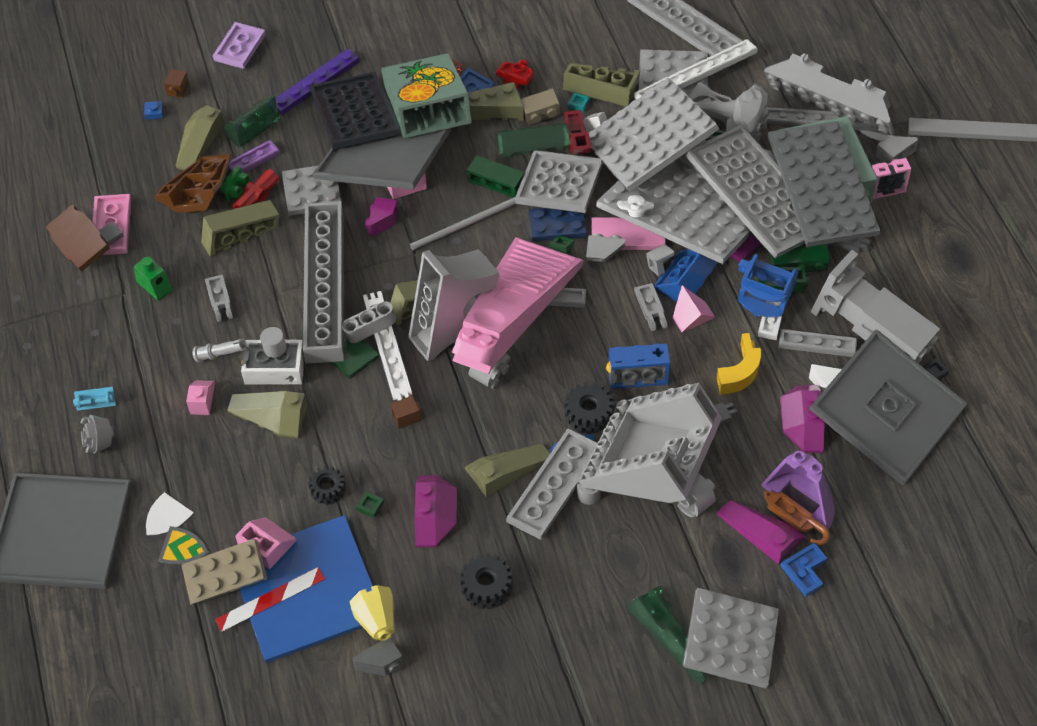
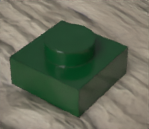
M558 235L550 242V249L566 254L574 247L575 239Z
M366 491L356 509L358 512L375 519L384 504V499Z

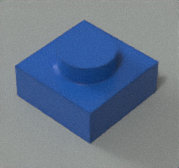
M162 101L145 102V119L163 118Z

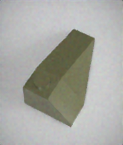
M206 105L193 113L185 125L176 168L185 170L204 156L225 125L222 110Z

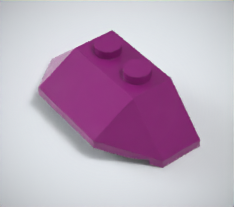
M797 385L780 397L783 433L804 453H823L824 421L809 410L810 406L821 395L818 385Z
M419 475L416 480L415 495L416 547H437L440 541L457 525V488L438 475Z

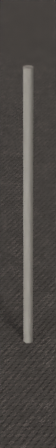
M515 197L410 244L412 250H416L516 205Z

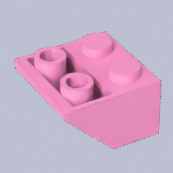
M266 517L249 521L235 536L238 544L251 539H258L263 563L268 569H271L297 541L294 536Z

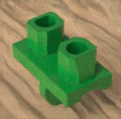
M236 166L228 177L225 176L220 188L225 194V200L231 202L233 198H239L243 192L241 186H246L251 182L249 174L243 173L241 167Z

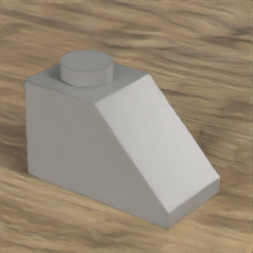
M890 136L878 143L876 157L887 164L896 159L907 158L916 151L918 139L916 137Z

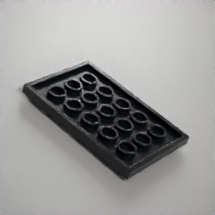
M375 71L309 85L310 93L333 149H340L401 134L400 125Z

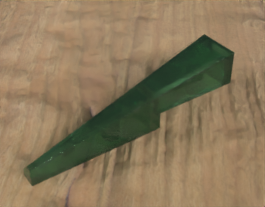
M658 586L646 594L636 597L625 607L683 667L688 637L679 620L669 610L672 606L669 601L665 602L662 596L664 591L662 586ZM683 667L698 684L708 679L707 675H704L701 671Z

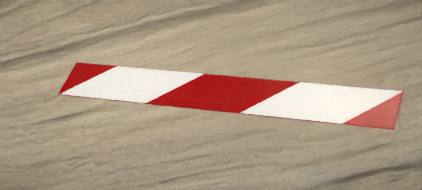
M317 567L215 620L222 632L325 578Z

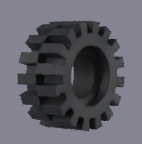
M323 466L324 470H321L319 467L317 468V473L313 471L312 476L309 477L308 485L311 496L314 500L317 499V502L320 504L322 501L324 505H327L328 501L334 504V499L338 502L340 496L343 497L344 492H346L344 476L338 468L334 470L333 466H330V469L327 466ZM325 481H333L335 483L334 487L328 490L321 489L320 484Z

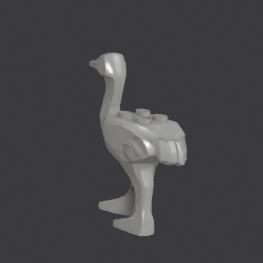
M700 82L696 85L689 98L708 116L723 121L726 124L725 132L742 125L755 141L759 143L762 135L760 132L768 124V119L766 118L769 113V109H767L768 93L763 87L754 84L736 100H732L730 97L712 91ZM708 97H710V99L712 100L711 102L698 103V101H701ZM764 149V151L777 164L773 151Z

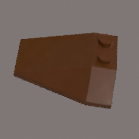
M231 154L202 156L162 186L154 195L155 199L177 213L204 212L208 210L209 206L215 201L223 184L232 158Z

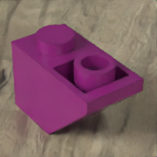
M376 197L374 204L370 206V217L366 219L365 223L369 236L373 237L394 226L398 215L397 200Z

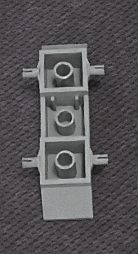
M792 53L789 60L765 68V75L773 89L784 90L786 94L790 96L796 95L807 103L813 102L817 107L821 109L827 108L835 115L840 116L842 114L848 116L850 121H858L869 129L875 128L883 135H894L893 126L888 114L890 103L887 93L873 86L871 80L866 79L864 82L854 79L850 85L828 76L824 67L811 61L806 53L802 54L801 57Z

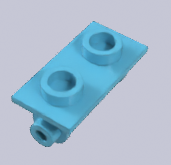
M113 387L74 392L75 399H73L74 406L77 407V411L116 406Z

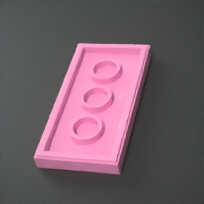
M131 194L95 196L92 223L100 230L113 222L122 231L124 236L109 245L110 249L103 255L128 253Z
M592 218V235L598 233L603 234V237L610 238L612 235L621 236L622 239H625V247L621 250H654L665 244L664 237L625 219Z

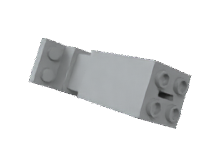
M851 250L829 274L811 313L817 316L821 311H827L834 316L838 312L854 324L852 331L864 340H867L876 329L919 364L922 357L929 353L939 338L936 335L940 328L885 287L879 291L864 280L863 276L865 273L855 266L857 264L855 259L858 253Z

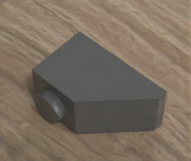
M391 638L380 641L352 658L357 671L384 676L399 671L401 666L404 665L402 655Z

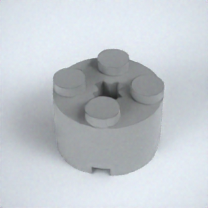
M505 353L489 374L470 367L469 376L494 389L499 382L498 377L501 374L505 375L510 365L507 364L510 360L509 354Z
M698 472L687 499L678 501V508L689 517L700 515L716 501L713 482L710 479H705Z

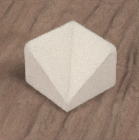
M605 112L589 115L583 120L586 132L594 130L607 120Z

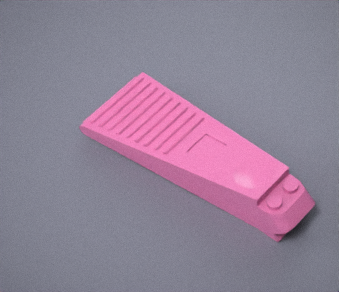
M515 237L497 266L499 272L497 286L486 293H480L464 319L463 327L458 334L452 351L455 354L453 361L489 374L499 359L581 269L583 260Z

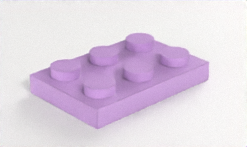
M235 22L213 54V60L244 69L265 37V30Z

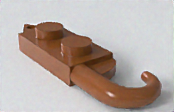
M764 491L763 495L768 503L767 508L799 532H807L815 528L823 534L821 540L811 538V543L824 545L830 539L828 528L816 520L810 512L782 492Z

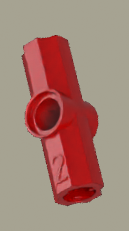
M266 170L255 182L251 181L246 185L244 193L233 203V208L237 209L256 204L257 202H264L268 196V191L279 181V177L273 170Z

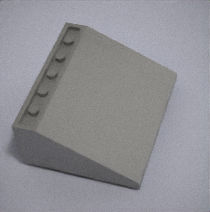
M700 383L686 384L683 387L670 388L666 391L654 392L646 396L621 400L617 403L606 428L603 430V434L596 444V448L590 456L586 468L583 470L579 483L585 488L667 503L686 500L722 417Z

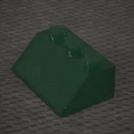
M275 96L264 97L232 121H229L224 126L227 138L241 148L278 122L280 119Z

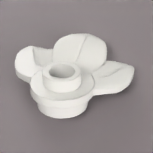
M632 195L627 201L619 200L617 202V205L621 209L627 210L632 217H642L646 210L654 208L653 202H645L644 198L639 195Z

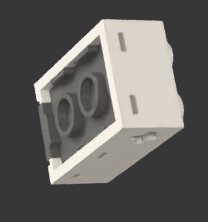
M245 340L247 343L245 347L247 349L243 353L241 369L244 384H302L305 358L302 340H285L287 349L283 355L277 358L269 357L265 354L261 340Z

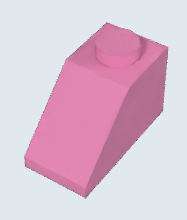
M195 380L189 385L186 402L190 414L210 415L215 381Z

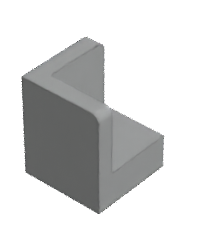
M664 244L646 253L649 269L658 276L664 274L663 263L669 261V258L674 256V251Z

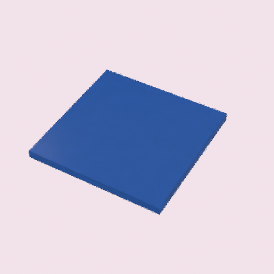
M345 515L291 534L297 541L271 569L265 567L267 579L240 589L246 604L317 567L325 578L249 617L265 663L364 628L354 618L350 601L361 590L372 591L371 587L373 586Z

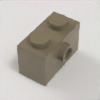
M553 89L520 99L528 125L561 115L559 102Z

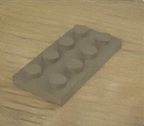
M251 539L182 564L191 605L199 604L267 579L258 539Z

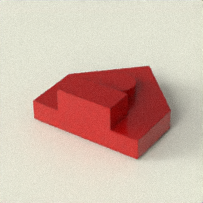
M519 60V63L513 64L511 62H504L496 70V76L503 78V84L514 82L516 89H519L521 85L527 86L534 78V72L529 68L526 60Z

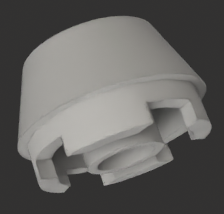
M90 415L81 419V423L85 424L83 431H81L83 447H87L86 453L93 452L95 454L111 446L114 433L107 418Z

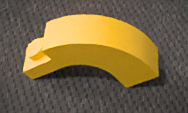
M744 333L741 336L740 345L743 360L732 367L718 368L717 383L720 395L731 394L745 389L754 381L758 374L761 348H755V342L751 340L750 333Z

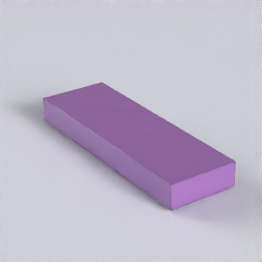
M269 140L231 160L228 170L232 173L235 167L238 166L241 167L243 173H246L280 155V151Z

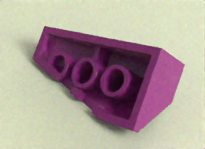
M732 500L717 512L720 518L777 564H780L806 538V536L790 524Z

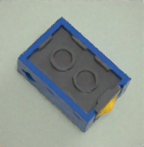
M657 343L653 345L609 348V359L606 369L609 373L611 389L668 385L670 361L667 344Z

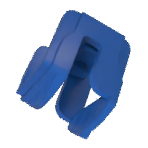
M757 254L753 256L750 262L741 259L738 271L743 272L744 276L741 281L742 287L738 297L740 304L752 312L755 317H781L796 285L797 269L794 268L792 272L758 260ZM756 276L760 280H766L785 288L781 291L752 279ZM746 292L750 293L754 297L746 295ZM764 301L781 302L780 307H777Z

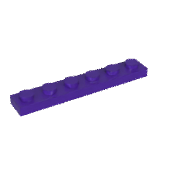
M346 49L270 101L271 107L281 115L285 114L311 96L309 85L334 80L359 62V57L349 49Z

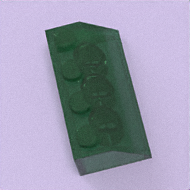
M566 123L495 131L498 152L503 154V157L514 156V152H520L521 155L531 154V150L537 149L538 151L547 152L548 148L555 147V150L566 149V146L570 145L568 125Z

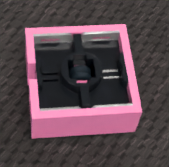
M906 158L893 160L890 164L885 162L872 165L877 178L873 199L906 192L911 167Z

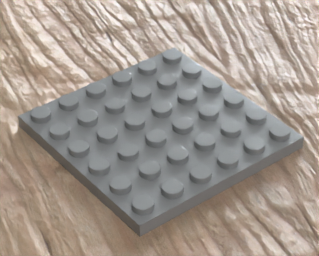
M668 77L637 100L631 102L630 105L618 111L610 119L604 121L600 126L590 131L589 137L593 152L602 159L609 170L631 192L719 130V128Z

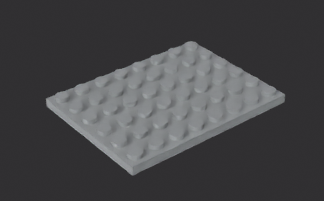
M678 159L631 192L618 181L597 200L596 207L721 264L752 234L751 230L702 174ZM632 195H639L644 198L645 202H653L654 208L646 210L642 217H632L627 210L621 209L617 202L619 200L627 201Z

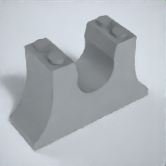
M479 249L450 257L437 256L431 253L430 250L422 253L408 338L427 361L434 360L440 352L456 342L458 334L463 327V321L477 300L474 296L486 293L497 286L499 272Z

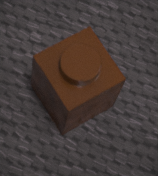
M170 69L164 82L168 96L184 97L189 85L187 71Z
M413 396L390 403L392 416L399 429L421 421L420 413H422L419 402L414 401Z

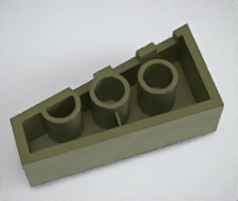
M570 63L564 73L563 90L627 107L639 87L640 70L625 72L626 69L622 68L615 71L608 70V67L601 66V68L595 69L592 65Z
M268 200L203 217L201 243L210 257L215 256L217 251L221 249L226 251L234 243L239 241L244 243L252 235L259 236L277 228L279 213L272 202Z

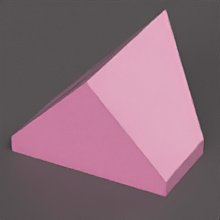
M682 285L673 320L683 333L714 319L715 316L704 300Z

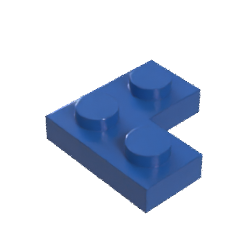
M813 543L781 562V568L802 594L807 597L823 587L822 581L813 570L827 561V557Z

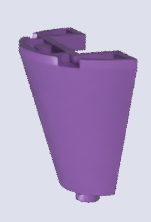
M796 451L794 454L786 457L761 486L770 492L780 493L789 484L820 505L812 515L828 529L830 528L834 519L835 504L822 470L823 467L813 456L802 451Z

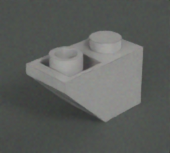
M594 233L592 236L589 235L586 261L605 263L625 247V239L617 235H612L611 238L603 237V234Z

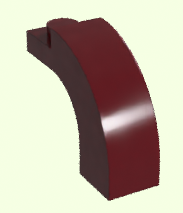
M581 110L564 112L566 137L571 155L590 153L589 132H585Z

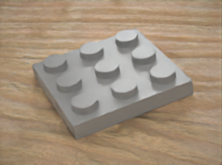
M318 166L282 171L288 215L304 214L305 203L341 201L338 182L314 179L313 173Z

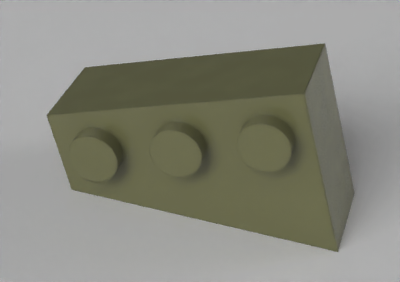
M514 82L468 92L471 120L502 118V121H507L508 118H518V121H524L523 105Z
M418 280L401 282L395 285L390 303L396 314L395 323L397 326L402 324V320L412 317Z

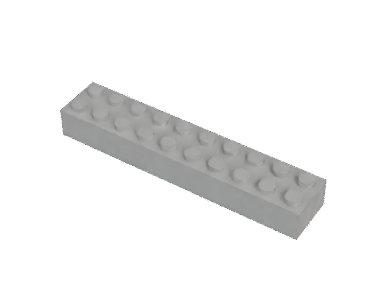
M342 202L305 203L303 353L305 362L308 364L344 361V332L342 329L344 322V215Z

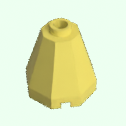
M376 585L371 587L372 591L367 592L366 589L359 591L350 601L354 618L374 639L384 641L389 639L394 633V600L390 587Z

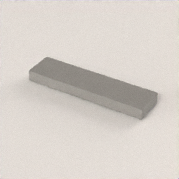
M781 329L778 348L853 357L856 353L857 338Z

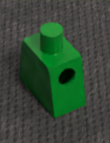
M144 257L134 266L136 282L156 300L159 301L173 291L164 269L152 258Z

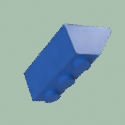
M691 249L680 250L665 270V273L661 275L654 285L655 291L676 302L678 301L682 285L695 294L703 286L707 276L713 272L717 261Z

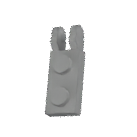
M223 274L205 279L217 322H220L222 319L219 309L226 308L227 317L232 319L231 303Z
M653 283L634 287L635 295L644 317L648 321L650 330H656V323L653 319L659 317L661 327L667 328L664 310Z

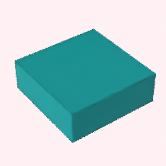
M574 92L568 102V108L575 111L581 110L584 113L590 102V97Z

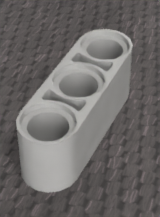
M384 301L345 320L342 324V329L346 339L351 343H356L394 324L396 314L392 304Z

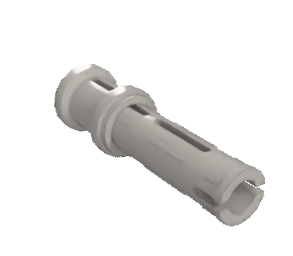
M239 339L217 345L208 343L203 347L195 346L193 348V358L198 363L203 362L205 359L214 360L220 355L245 351L247 348L244 346H247V343L244 339Z

